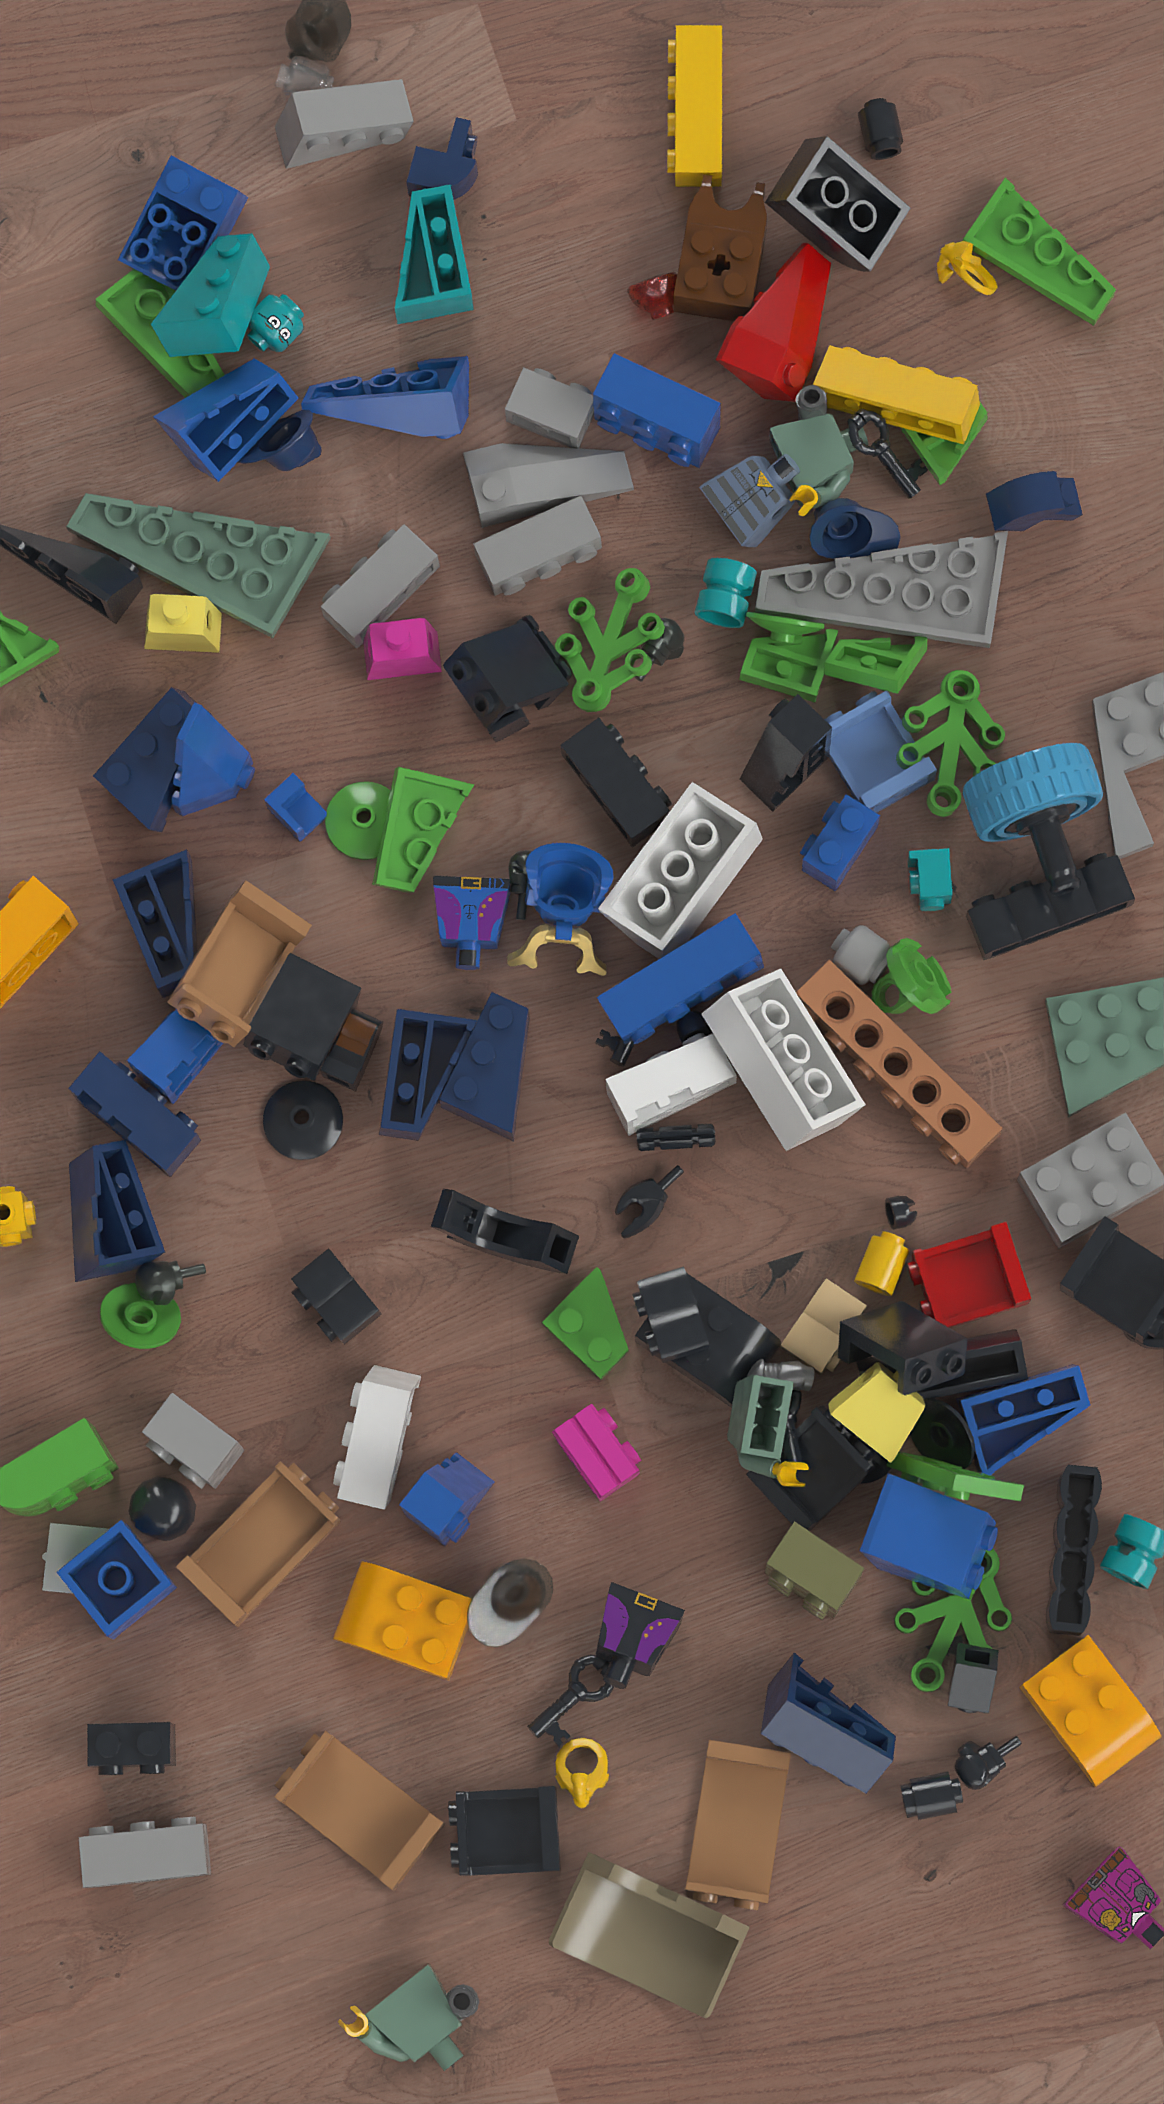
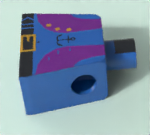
M433 876L442 947L457 948L456 968L478 970L480 969L481 949H498L511 895L510 879Z

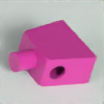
M425 618L373 623L368 626L363 640L367 680L442 672L438 632Z

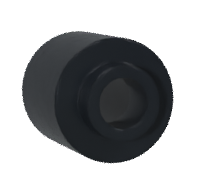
M877 98L866 102L864 108L858 112L866 151L870 152L871 158L874 160H884L897 156L902 151L903 136L896 105L887 102L884 98Z
M948 1771L910 1779L909 1784L900 1785L907 1818L917 1816L918 1820L957 1813L956 1804L963 1803L959 1779H950Z

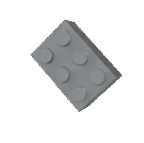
M1126 1112L1021 1171L1017 1179L1058 1249L1097 1228L1104 1216L1113 1219L1164 1189V1175Z

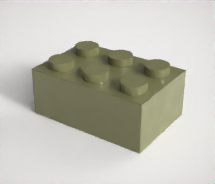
M794 1521L766 1563L765 1574L769 1576L768 1585L786 1597L791 1592L804 1599L802 1607L823 1620L826 1615L832 1619L835 1618L860 1580L864 1567Z

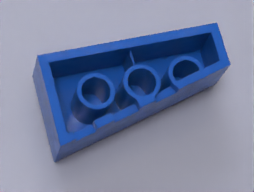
M736 913L599 995L597 999L624 1044L630 1041L638 1044L653 1035L655 1027L666 1021L672 1023L682 1018L690 1011V1008L715 998L724 989L763 969L764 964L761 953Z

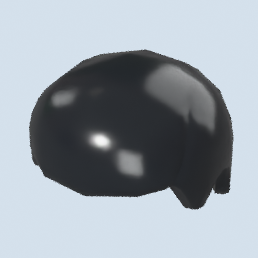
M157 1476L142 1482L131 1495L128 1512L131 1521L140 1532L162 1541H170L185 1534L195 1519L196 1504L186 1486L174 1479Z

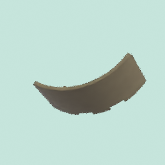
M588 1852L549 1938V1945L703 2018H708L713 2011L750 1927Z

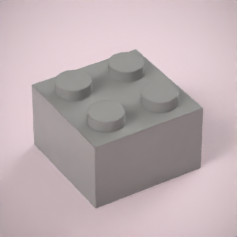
M174 1393L169 1395L142 1431L149 1439L146 1447L169 1465L174 1459L180 1462L182 1465L178 1471L201 1489L206 1483L216 1489L245 1451L234 1438Z

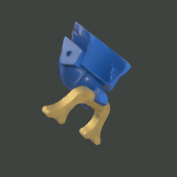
M551 843L534 849L526 859L528 877L525 903L526 905L534 906L544 923L548 924L536 927L519 950L508 954L507 964L509 966L525 964L534 969L538 966L536 950L540 945L547 944L548 942L575 945L583 951L582 956L576 963L578 973L591 971L601 976L606 975V964L595 955L591 935L582 928L574 929L572 926H581L587 921L592 912L601 913L598 908L603 903L605 894L609 891L614 878L610 863L596 851L577 844Z

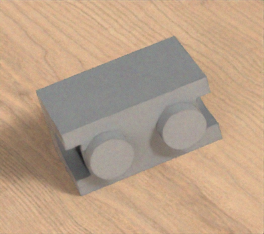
M523 367L505 407L506 422L568 447L579 448L594 416L593 395L583 385L571 383L569 386L556 381V377L548 371L539 368L531 371Z

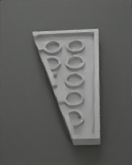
M1008 531L974 539L973 537L960 538L956 542L937 545L929 543L874 552L869 556L850 558V556L836 558L835 561L813 565L805 563L762 570L755 612L912 637L922 636L932 640L990 648Z

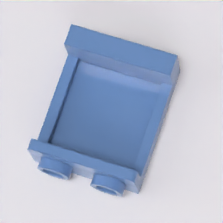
M875 691L871 692L855 703L857 706L855 709L846 714L838 711L824 719L832 726L830 760L854 799L876 813L935 780L937 772L929 756L927 758L923 756L920 762L906 770L897 764L896 755L899 749L904 744L914 743L915 741L903 727L902 720L891 704V696L888 691H884L879 695ZM903 752V757L907 761H915V756L912 752Z

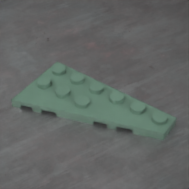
M1164 977L1046 998L1045 1004L1068 1118L1080 1112L1081 1109L1108 1097L1120 1088L1164 1066Z

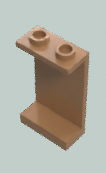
M325 1731L321 1737L315 1733L300 1753L305 1758L296 1770L288 1767L276 1782L275 1787L279 1789V1792L275 1798L378 1877L391 1890L395 1891L444 1827L445 1823L330 1733Z
M709 1740L685 1888L687 1891H693L692 1900L717 1904L718 1896L735 1898L733 1907L757 1911L759 1903L768 1904L791 1753Z

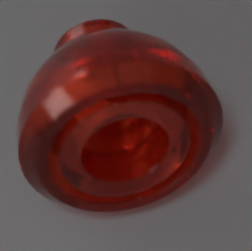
M673 271L630 285L627 289L628 296L640 310L650 313L652 320L674 313L672 305H674V291L678 273Z

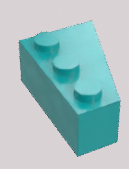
M252 233L218 236L153 320L151 326L169 357L239 351L270 269V265Z

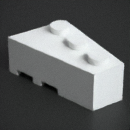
M699 1033L682 1043L683 1046L671 1052H660L649 1058L645 1063L605 1079L607 1095L628 1136L636 1133L640 1128H646L736 1083L737 1075L714 1034L705 1036L704 1033Z
M374 1365L362 1383H355L350 1406L357 1408L354 1423L347 1422L342 1439V1445L348 1447L345 1462H338L333 1481L334 1485L340 1486L338 1499L386 1509L391 1501L400 1465L407 1425L409 1426L412 1416L410 1409L414 1390L419 1388L421 1376Z

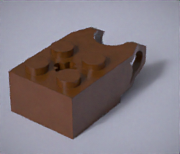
M704 174L701 188L689 206L674 291V312L735 321L739 316H745L754 306L753 299L756 296L767 231V213L764 204L765 183H756L755 191L742 208L727 210L721 208L713 198V175ZM721 270V276L713 275V271Z

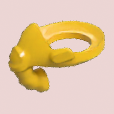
M966 241L951 242L941 248V254L937 262V273L942 284L955 271L966 284L981 294L991 295L997 290L998 286L995 279L981 264L982 259L972 255V243ZM949 263H951L954 271L948 267ZM967 271L974 274L983 283V285L974 280L968 274Z
M578 1738L567 1742L557 1753L555 1762L557 1783L561 1789L568 1790L574 1798V1804L578 1808H585L589 1804L594 1792L598 1788H603L609 1779V1774L607 1773L608 1759L605 1750L592 1739ZM576 1748H589L596 1754L598 1762L592 1773L588 1775L585 1773L572 1774L566 1768V1758Z

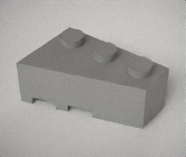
M399 79L292 92L275 125V130L286 169L381 144L390 145L397 143L405 138L414 121L403 80Z

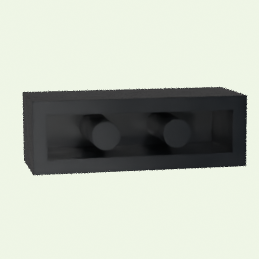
M598 717L560 745L561 755L630 846L634 847L657 830L669 814L670 810L668 807L672 803L659 785L653 789L644 777L648 774V771L641 760L635 754L629 757L621 747L625 742L614 725L610 723L608 726H605Z

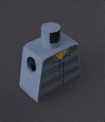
M787 454L781 456L772 465L765 457L753 455L703 483L699 488L741 546L756 548L794 505L796 500L790 502L789 498L792 496V493L785 484L800 473V469L796 462Z

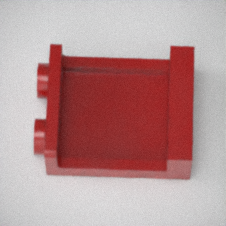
M1007 1222L993 1225L987 1231L932 1248L913 1250L911 1255L913 1261L907 1263L913 1286L921 1285L925 1300L919 1301L921 1312L949 1328L1028 1305L1031 1301L1030 1292Z

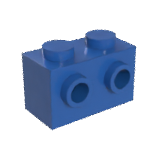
M847 794L840 804L833 801L822 818V822L826 823L819 836L812 833L800 851V854L804 856L802 871L833 891H836L878 828L880 815Z

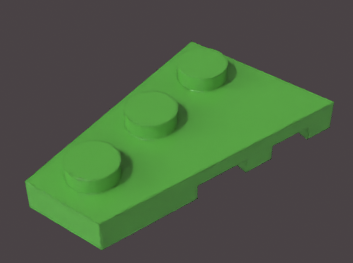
M898 1452L891 1463L887 1461L888 1467L902 1472V1479L921 1483L923 1487L945 1492L944 1495L969 1500L970 1493L1021 1501L1024 1488L1022 1484L995 1480V1476L961 1469V1466L923 1455Z

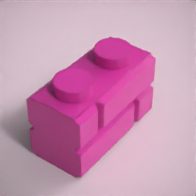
M590 1404L557 1427L552 1434L601 1502L640 1474L636 1464L642 1460L628 1441L621 1445L612 1431L618 1428L607 1410L602 1408L597 1411L593 1404Z

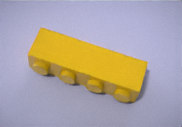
M676 25V40H668V63H676V76H668V100H675V113H668V136H675V149H667V173H675V187H701L704 174L713 175L712 187H722V25Z
M829 345L813 385L818 386L826 393L828 408L850 414H855L860 408H864L885 418L887 424L963 445L980 406L978 385L972 384L965 378L945 377L935 374L932 370L925 367H908L898 364L895 360L888 357H871L861 354V352L851 347L838 348Z

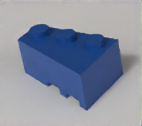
M1075 1364L1030 1376L1028 1380L1003 1384L956 1398L960 1415L967 1423L974 1439L975 1456L973 1460L978 1473L988 1475L995 1473L997 1469L1013 1458L1018 1457L1037 1441L1051 1434L1091 1406L1080 1367Z

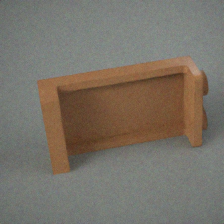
M245 880L229 898L167 1003L176 1008L182 1017L195 1021L210 1031L211 1035L218 1041L235 1047L248 1035L251 1029L249 1024L286 958L305 938L312 925Z
M280 1461L275 1466L276 1470L190 1557L187 1555L176 1566L236 1627L341 1522L334 1514L339 1507L323 1491L316 1496L306 1486L311 1479L295 1463H292L287 1468Z

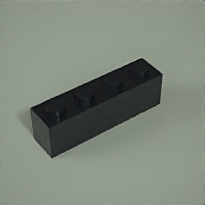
M1012 1329L967 1338L964 1375L917 1391V1393L924 1400L1028 1380L1022 1342L1017 1330ZM876 1357L856 1361L859 1377L877 1362L883 1364L892 1373H895L897 1370Z

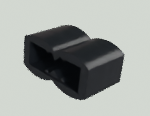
M329 1248L291 1278L297 1286L291 1293L306 1311L313 1306L321 1315L322 1319L316 1324L331 1342L338 1337L345 1345L382 1315L380 1310Z
M684 1266L637 1281L639 1292L632 1293L639 1317L648 1316L652 1330L644 1333L652 1356L660 1354L662 1362L665 1363L710 1348Z

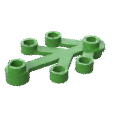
M636 568L625 569L616 578L615 588L619 594L604 635L594 617L595 608L586 598L578 597L569 605V615L581 625L596 656L590 671L581 655L582 644L573 634L565 633L555 643L557 652L567 660L577 680L572 690V698L574 703L583 711L597 712L604 709L610 702L611 690L635 676L646 675L652 667L651 658L643 650L634 648L648 640H656L663 635L665 629L664 622L657 614H644L639 619L638 627L621 637L632 604L644 600L650 591L649 580ZM635 578L631 586L625 587L629 580ZM587 606L585 613L578 616L577 611L581 607ZM657 622L653 630L646 631L648 624ZM574 642L572 649L564 652V647L568 643ZM629 652L625 658V665L608 673L611 662ZM639 658H643V663L639 667L634 668V662ZM595 686L594 693L586 696L587 691Z
M955 670L948 673L941 682V693L920 706L908 708L902 717L903 727L908 732L918 733L923 730L928 722V718L949 707L947 722L918 741L904 744L896 755L897 764L906 770L920 762L923 756L943 744L937 784L933 786L927 795L929 810L940 817L953 814L961 803L960 790L954 785L959 748L974 767L973 776L980 773V768H989L996 764L987 758L963 725L965 711L981 730L979 742L984 748L996 749L1005 738L1003 727L994 723L978 701L980 694L978 680L972 673L964 670ZM953 687H962L965 690V696L955 694ZM915 714L919 716L921 724L915 725L911 723L909 715ZM986 731L995 732L998 740H989L986 736ZM903 752H912L915 756V761H907L903 757ZM936 797H944L948 801V807L939 806L936 803Z
M992 1548L991 1551L986 1550L984 1555L986 1568L984 1569L979 1589L989 1610L986 1616L987 1625L990 1629L1000 1632L1010 1626L1012 1616L1010 1611L1003 1606L993 1579L999 1570L1000 1562L996 1551ZM915 1581L911 1583L913 1591L919 1596H928L935 1590V1588L931 1587L928 1591H921L918 1589ZM972 1589L969 1599L952 1595L916 1609L903 1608L897 1612L894 1619L895 1627L898 1631L905 1634L914 1632L918 1625L945 1616L927 1658L919 1660L912 1668L911 1681L918 1690L933 1692L942 1685L945 1673L941 1665L960 1623L969 1645L992 1649L985 1641L971 1603L976 1590ZM996 1611L1003 1612L1007 1617L1006 1624L1003 1626L994 1625L991 1620L992 1614ZM904 1613L911 1614L915 1619L913 1627L903 1628L899 1623L900 1616ZM924 1668H929L935 1673V1680L930 1684L923 1683L920 1680L919 1673Z

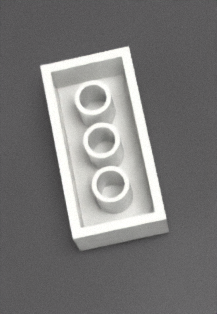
M778 969L728 991L702 1013L703 1018L786 1151L839 1126L866 1105L782 969Z

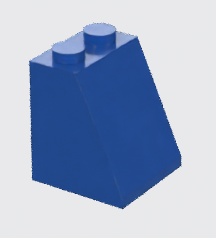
M887 1474L860 1552L879 1570L969 1599L972 1589L976 1590L982 1581L984 1567L981 1566L986 1550L991 1551L994 1547L998 1528L995 1527L996 1521L988 1512L897 1476Z

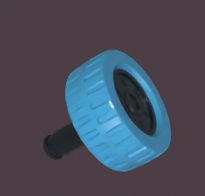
M1063 743L1025 752L981 771L966 782L963 787V796L977 836L981 840L1000 842L1031 835L1044 876L1051 886L1049 888L1050 893L1054 896H1060L1080 887L1081 881L1076 876V866L1061 824L1086 813L1095 807L1103 797L1098 772L1085 745L1080 743Z

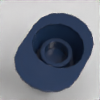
M301 410L288 417L279 419L238 463L247 464L266 460L281 471H290L318 458L321 455L322 449L310 426L313 420L312 412L310 410Z
M837 498L829 501L822 507L815 508V522L811 527L809 539L811 547L821 556L831 559L849 556L850 558L869 556L874 552L897 549L901 536L898 525L890 516L884 513L864 508L856 501L848 498Z

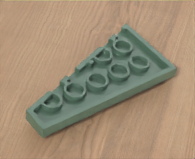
M87 493L66 526L69 532L118 558H125L139 569L191 596L207 597L219 611L271 638H274L331 539L328 533L316 532L314 534L296 531L295 528L280 526L278 528L255 524L254 521L195 511L188 513L173 510L171 507L159 505L158 507L134 504L133 501Z

